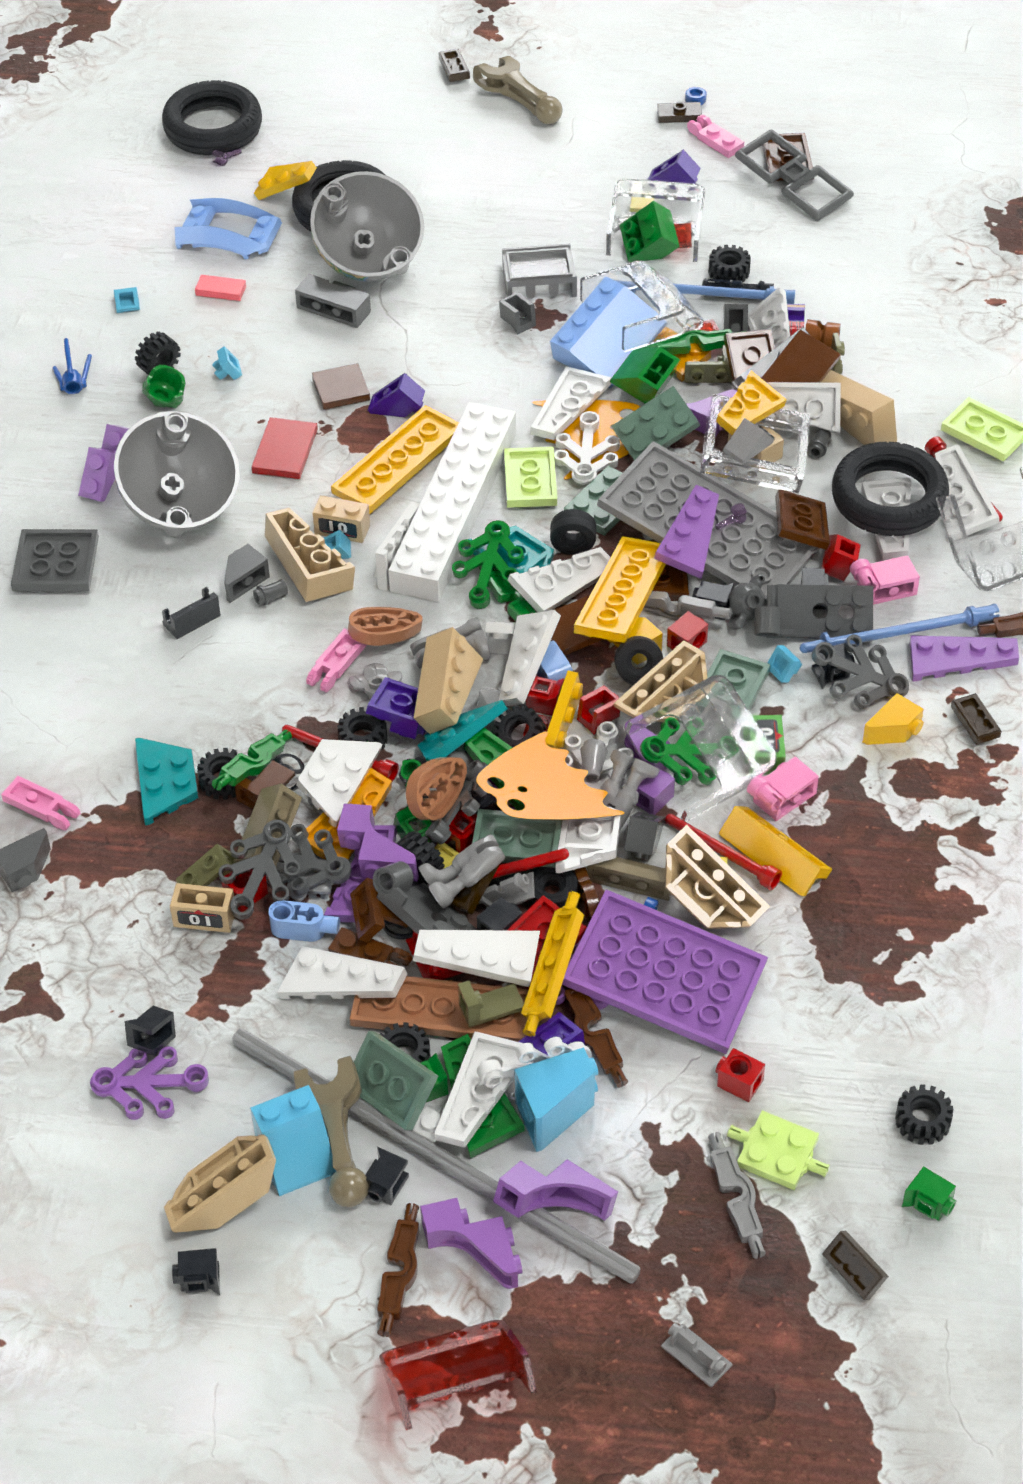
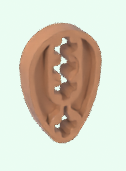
M364 607L350 614L348 633L354 640L366 645L382 646L394 644L418 634L422 628L423 617L415 611L401 608Z
M440 757L432 759L412 772L406 786V800L411 813L420 820H437L443 818L452 808L463 788L467 774L466 763L462 758Z

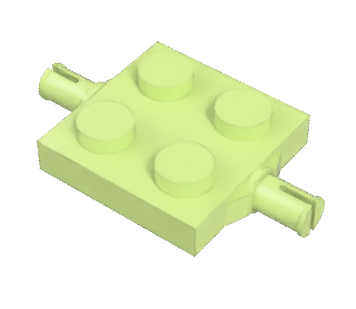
M763 1110L755 1125L749 1131L731 1125L728 1130V1138L730 1137L744 1143L743 1150L737 1160L739 1168L794 1191L800 1178L808 1170L823 1177H826L829 1164L813 1159V1150L819 1140V1133Z

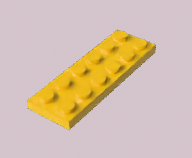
M424 405L331 485V493L343 500L369 504V514H371L449 445L459 422Z
M622 536L574 624V633L587 637L607 639L613 642L625 643L666 565L654 559L661 543Z

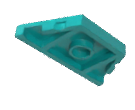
M516 525L509 527L510 535L508 538L515 546L523 549L524 560L519 564L511 563L508 553L499 545L497 552L508 567L516 569L521 574L528 572L529 568L535 566L541 568L551 564L554 557L553 548ZM488 544L474 550L473 554L476 556L487 550ZM515 553V554H513L512 556H513V557H517V556H519L520 554Z
M499 700L462 713L457 724L431 734L426 733L424 736L425 740L417 746L427 761L446 757L506 711L507 707L503 700Z
M135 738L145 826L154 823L153 818L166 811L170 814L181 805L188 804L198 798L192 749L143 738Z

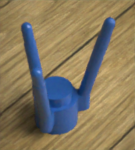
M64 338L67 370L63 376H61L56 366H53V371L60 384L61 391H65L68 394H77L82 388L87 387L86 379L92 355H87L81 377V374L72 368L69 340Z

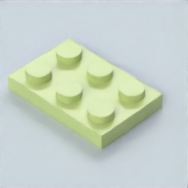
M970 397L951 413L941 425V431L1003 462L1023 443V423Z
M554 447L504 448L507 508L557 506Z

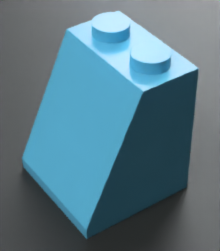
M584 1047L514 1069L515 1104L536 1152L546 1148L594 1106L595 1092H598L595 1076L598 1075V1068L594 1058L588 1057Z
M309 1085L250 1107L255 1136L265 1135L268 1137L276 1158L272 1182L279 1196L332 1176L336 1172L333 1168L332 1150L321 1109Z

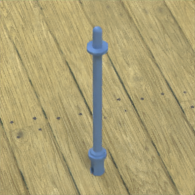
M632 275V280L613 279L631 289L634 294L636 290L765 300L776 290L774 289L775 286H770L766 290L637 281L636 275ZM785 290L787 304H794L795 290Z
M997 604L977 608L968 606L963 613L853 634L858 635L862 642L962 623L974 627L978 623L992 621L993 618L1000 617L999 614H994L999 612ZM827 632L821 633L820 640L802 643L799 649L802 653H809L821 642H828L832 646L842 644L852 634L830 638ZM850 640V644H856L853 640Z

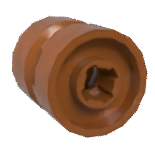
M807 319L805 330L810 336L831 348L833 333H838L840 336L841 323L827 322L825 325H822L821 321Z

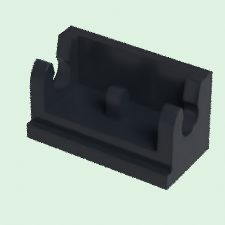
M205 587L202 589L201 599L171 615H169L168 608L162 610V623L176 639H179L221 616L218 596L215 592L209 595V589Z

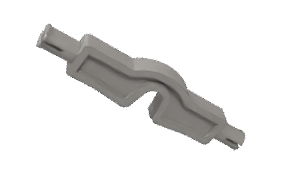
M658 591L651 592L643 608V611L656 612L674 620H678L688 611L707 621H713L715 617L730 619L732 615L731 608L717 607L715 601L687 595L679 597L678 605H674L668 593Z
M715 1132V1135L711 1133L708 1136L713 1151H711V1162L716 1173L719 1190L722 1193L739 1192L741 1194L727 1202V1212L737 1229L741 1242H748L754 1259H758V1254L761 1258L766 1252L760 1240L763 1235V1229L755 1210L756 1194L751 1180L740 1171L732 1148L730 1146L725 1147L721 1133Z

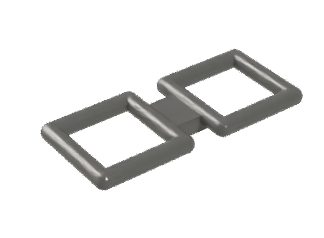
M772 129L735 153V157L767 183L771 184L779 178L789 183L782 188V194L815 220L822 219L854 196V192L821 166L816 165L810 170L802 163L806 161V155ZM769 140L775 142L794 157L772 173H769L747 156ZM817 175L841 193V195L819 210L794 192Z

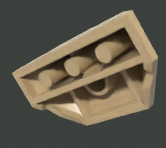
M682 641L614 703V707L637 720L664 722L668 717L678 720L709 692L705 652L686 641Z
M687 825L666 845L665 889L706 929L750 927L770 907Z
M265 1135L237 1136L190 1170L177 1187L172 1200H168L164 1206L171 1230L178 1233L220 1228L267 1194L276 1163L268 1137Z

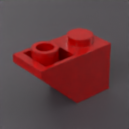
M838 534L829 535L830 544L824 552L821 569H825V573L829 576L845 581L850 573V566L858 560L861 544Z

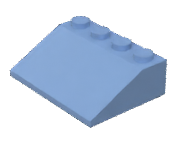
M605 276L550 340L553 359L571 368L612 378L631 351L641 348V344L650 343L665 325L666 320L625 285Z

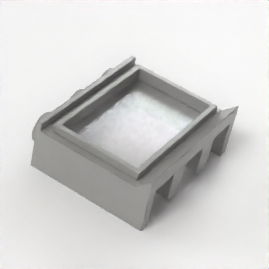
M570 243L502 249V269L507 297L512 295V287L525 286L526 297L532 299L535 297L536 285H549V295L555 297L559 293V284L570 283L572 297H577V276Z

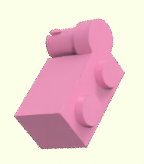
M908 555L876 563H869L867 559H859L850 566V572L854 579L857 580L858 586H873V605L917 595L920 576Z
M795 756L788 762L781 763L769 775H758L753 778L747 786V792L753 797V802L775 821H778L817 793L819 776Z

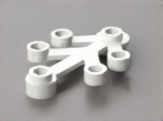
M591 411L580 415V428L584 432L582 447L575 443L567 433H560L556 436L557 448L568 449L581 461L577 463L569 457L567 451L557 450L554 453L555 464L557 466H566L572 471V479L582 485L589 484L595 479L597 473L607 466L612 468L618 466V455L613 453L619 450L620 439L617 436H608L605 441L592 448L593 434L599 428V415ZM609 451V453L603 456V459L591 464L592 459Z
M605 721L598 726L596 739L603 741L606 748L612 746L618 741V728L614 723ZM575 734L568 735L565 738V749L573 755L581 769H583L580 751L581 738ZM630 748L618 750L634 758V752ZM567 755L565 763H568L567 765L573 768V759L570 755ZM611 759L605 760L601 774L610 771L609 777L597 782H588L584 779L587 786L601 790L600 787L603 783L611 778L613 771ZM626 773L621 782V786L625 783Z
M553 1037L544 1043L548 1055L535 1049L531 1043H524L515 1050L521 1064L501 1067L498 1060H488L478 1066L477 1074L482 1084L488 1088H493L500 1085L503 1078L515 1076L514 1069L583 1047L589 1058H591L592 1053L583 1042L578 1041L567 1045L562 1042L560 1037ZM514 1080L506 1089L509 1097L515 1100Z

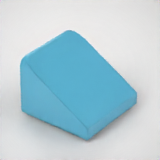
M137 287L114 290L117 313L140 310Z
M341 530L324 537L325 544L331 550L335 548L341 554V559L351 558V541Z

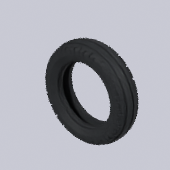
M221 80L196 82L179 89L167 100L162 113V125L168 139L178 148L198 155H220L236 151L246 146L255 138L262 123V110L255 95L239 84ZM211 106L231 108L241 114L239 119L232 124L216 129L196 128L183 121L191 112Z
M352 160L332 161L318 165L310 181L294 187L292 207L295 216L300 224L311 232L310 219L313 201L327 184L340 176L353 172L368 171L385 174L370 164L359 161L352 162Z
M887 441L858 447L840 461L832 479V495L839 512L856 527L877 535L879 533L883 536H904L922 531L938 520L948 503L949 482L941 464L929 453L918 447L914 448V446L890 441L887 443ZM896 471L916 479L923 486L925 495L922 499L910 505L899 507L884 506L862 496L855 484L861 477L872 472Z

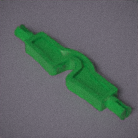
M730 329L708 332L704 330H689L676 336L655 338V343L641 344L640 347H661L671 354H688L691 351V344L696 343L702 351H710L723 348V345H725L724 335L732 332Z
M492 569L488 587L498 602L513 601L507 606L508 614L516 621L519 615L536 613L512 585H506L503 582L499 571Z
M283 730L277 736L270 733L263 739L251 744L247 755L238 753L229 763L221 768L219 777L212 781L213 788L217 787L216 790H221L227 784L235 786L248 776L259 775L269 765L270 760L283 752L285 743L292 738L291 732L287 733L288 730Z

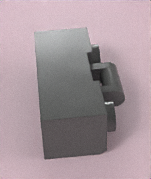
M308 274L295 289L296 306L298 309L358 328L371 312L369 293L357 290L356 287L338 281L329 283L327 279Z

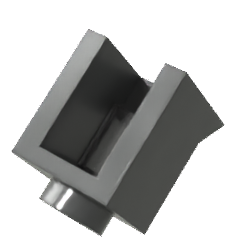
M516 292L499 301L500 318L513 326L517 335L536 326L534 303L522 294Z

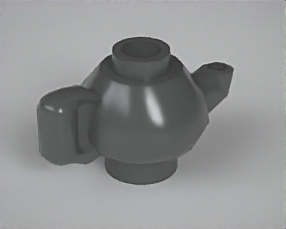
M758 574L749 583H740L731 590L729 596V605L733 612V616L729 621L731 629H741L746 620L755 618L756 607L765 606V596L761 590L765 580L764 574Z

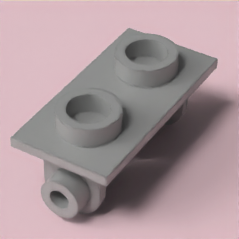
M533 872L528 874L517 873L514 877L500 882L498 886L494 884L487 887L479 904L483 903L487 909L500 897L515 905L535 898Z
M674 1323L668 1331V1334L671 1336L661 1345L665 1351L711 1388L733 1366L730 1361L684 1324L678 1325Z

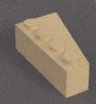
M830 370L821 383H841L840 427L863 445L887 441V443L889 441L897 442L894 399Z
M290 508L266 513L265 538L306 602L353 590L355 566L350 562L346 563L342 560L341 554L335 548L331 550L325 544L323 537L312 533L309 530L310 526Z
M453 627L431 635L426 639L414 719L429 734L457 724L483 662V658L467 642L465 637L460 635Z

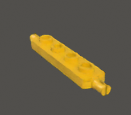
M568 892L565 906L554 911L521 1014L527 1018L523 1033L527 1036H535L539 1021L551 1018L584 917V914L576 908L580 898V894L577 892Z

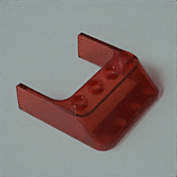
M503 1320L483 1322L392 1348L379 1355L392 1404L405 1430L413 1429L409 1411L418 1408L420 1403L429 1400L435 1402L444 1401L451 1398L452 1394L464 1390L465 1392L479 1391L485 1384L495 1381L497 1383H506L518 1378L523 1382L530 1394L537 1393L529 1354Z

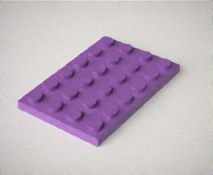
M606 889L567 967L562 985L727 1054L768 957Z

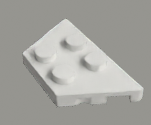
M322 739L297 780L298 788L310 797L312 804L318 810L322 809L330 818L329 823L333 827H336L339 823L344 803L350 804L382 748L381 743Z
M621 815L563 819L558 850L562 848L567 849L569 857L566 860L556 862V873H563L615 859Z

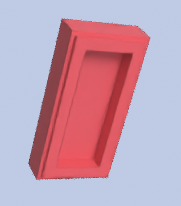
M201 275L195 288L196 296L241 301L246 289V280Z

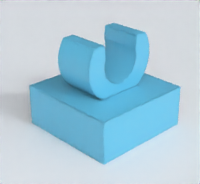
M225 346L217 351L218 360L212 364L216 369L214 374L220 380L224 379L228 374L234 380L242 376L239 360Z
M777 645L767 662L770 664V672L781 683H789L793 674H797L802 666L801 661L784 645Z

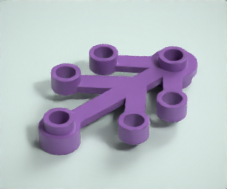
M170 1046L162 1048L159 1055L148 1064L147 1053L134 1048L129 1052V1056L113 1069L109 1067L97 1069L90 1080L91 1089L96 1095L113 1097L125 1108L126 1116L131 1120H137L143 1116V1103L139 1099H132L123 1088H134L155 1107L158 1117L168 1119L175 1112L173 1101L169 1098H164L154 1087H187L193 1092H200L209 1083L208 1071L200 1064L190 1065L184 1071V1074L155 1075L163 1067H173L178 1062L177 1051ZM167 1055L173 1056L170 1059H164V1057ZM136 1056H142L140 1060H134ZM133 1067L142 1068L135 1075L124 1076ZM163 1106L170 1107L167 1110H160ZM133 1107L139 1108L137 1111H130Z

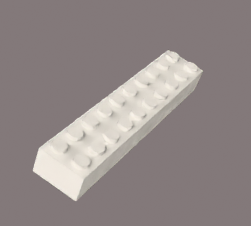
M472 402L468 403L388 570L390 592L439 603L453 573L452 565L460 557L458 544L460 541L469 538L504 461V448H510L516 435V411Z

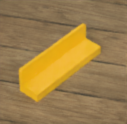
M734 806L719 831L721 837L759 865H773L781 870L782 877L780 881L800 896L807 895L816 878L827 879L832 871V868L749 807Z

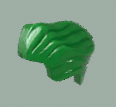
M158 365L151 370L144 381L142 393L157 407L177 408L184 398L185 377L181 372L170 366Z

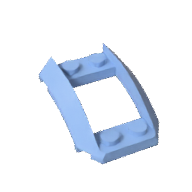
M225 198L190 199L192 209L182 227H175V244L177 249H181L184 244H192L193 248L210 247L224 249L240 254L244 259H248L251 253L258 252L262 254L269 250L282 222L280 218L240 201ZM215 213H234L257 219L249 237L227 229L209 226Z

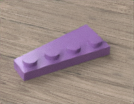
M695 485L658 547L654 559L702 579L719 494Z
M911 635L912 682L920 681L924 676L933 675L934 678L945 677L946 673L959 671L960 674L971 673V670L974 668L982 667L984 670L1018 665L1019 662L1017 638Z
M374 825L376 832L395 843L397 835L395 825ZM356 849L354 852L355 857L351 863L350 878L342 883L340 887L336 888L333 895L334 900L324 913L325 916L340 917V922H355L350 893L367 878L361 877L358 862L360 849Z

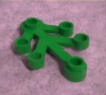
M492 521L485 527L484 534L472 541L464 539L458 544L459 553L463 557L471 556L474 550L488 544L487 550L466 562L459 560L452 565L453 575L456 578H464L468 572L482 565L477 585L469 592L470 604L476 609L486 608L490 604L491 599L487 587L493 566L502 575L503 582L506 585H511L506 577L517 572L516 569L508 567L498 554L499 545L508 553L511 563L519 564L524 560L523 549L515 546L508 538L510 528L504 521ZM464 547H470L468 550H463ZM515 553L520 554V555L517 556V557H513V556H512V555L515 554ZM458 568H464L462 571H456Z
M668 717L661 724V731L657 736L647 737L642 741L640 745L642 756L651 763H662L674 773L675 782L679 785H686L692 779L693 774L688 767L681 766L670 756L679 757L698 773V779L702 784L710 785L717 777L715 769L711 766H706L695 756L717 755L721 760H731L740 750L738 741L731 736L722 737L717 744H689L694 736H697L704 728L702 720L697 717H692L685 724V731L675 744H666L668 738L673 736L680 728L678 720L673 717Z

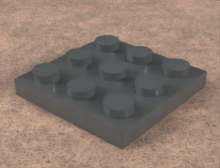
M21 529L11 580L12 591H90L99 539L98 529Z

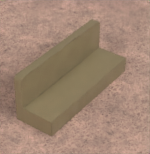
M282 783L261 789L242 840L261 834L264 826L272 820L284 821L291 829L302 797ZM274 832L272 834V837L274 838H280L282 836L280 832ZM265 845L248 850L246 857L243 859L234 858V861L240 862L261 854ZM239 846L237 852H242L244 848ZM277 849L272 857L275 866H277L280 858Z
M620 857L587 866L589 879L593 883L666 901L670 900L671 894L665 889V868Z

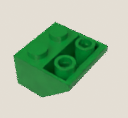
M654 200L620 224L629 262L663 259L680 247L671 211Z
M661 347L633 349L610 379V383L646 404L660 395L673 377L681 359Z

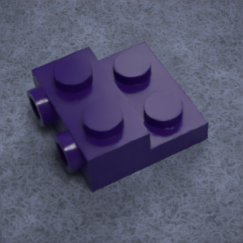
M385 677L369 701L366 714L391 722L390 731L403 737L416 739L418 734L424 735L426 732L414 719L418 688Z

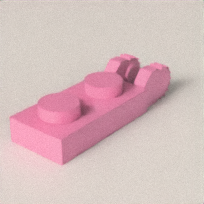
M703 114L697 117V122L691 120L687 123L689 132L727 158L732 157L738 150L744 147V141L712 123L710 118Z
M344 628L315 662L316 665L307 676L306 684L314 686L321 679L324 672L326 675L321 682L320 690L327 693L335 685L336 679L341 677L367 645L354 640L349 635L348 630Z
M17 776L1 794L4 802L46 822L49 821L54 827L60 828L63 831L68 829L70 823L67 818L57 813L59 809L64 815L75 819L81 814L80 809L73 803L63 799V796L20 776Z

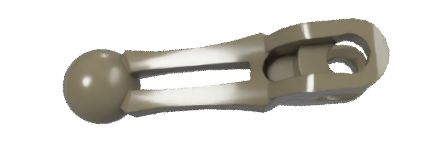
M511 56L499 58L498 67L485 63L474 66L473 80L485 91L501 93L518 101L544 124H553L561 118L563 112L561 102L553 96H548L546 92L528 82L519 72L520 63Z
M347 1056L337 1060V1075L333 1081L327 1084H316L313 1082L306 1068L294 1071V1082L296 1090L307 1085L310 1086L328 1130L333 1156V1168L336 1170L329 1181V1193L337 1204L343 1207H354L362 1203L366 1198L369 1184L366 1181V1175L356 1168L349 1145L348 1110L358 1101L362 1089L352 1057Z

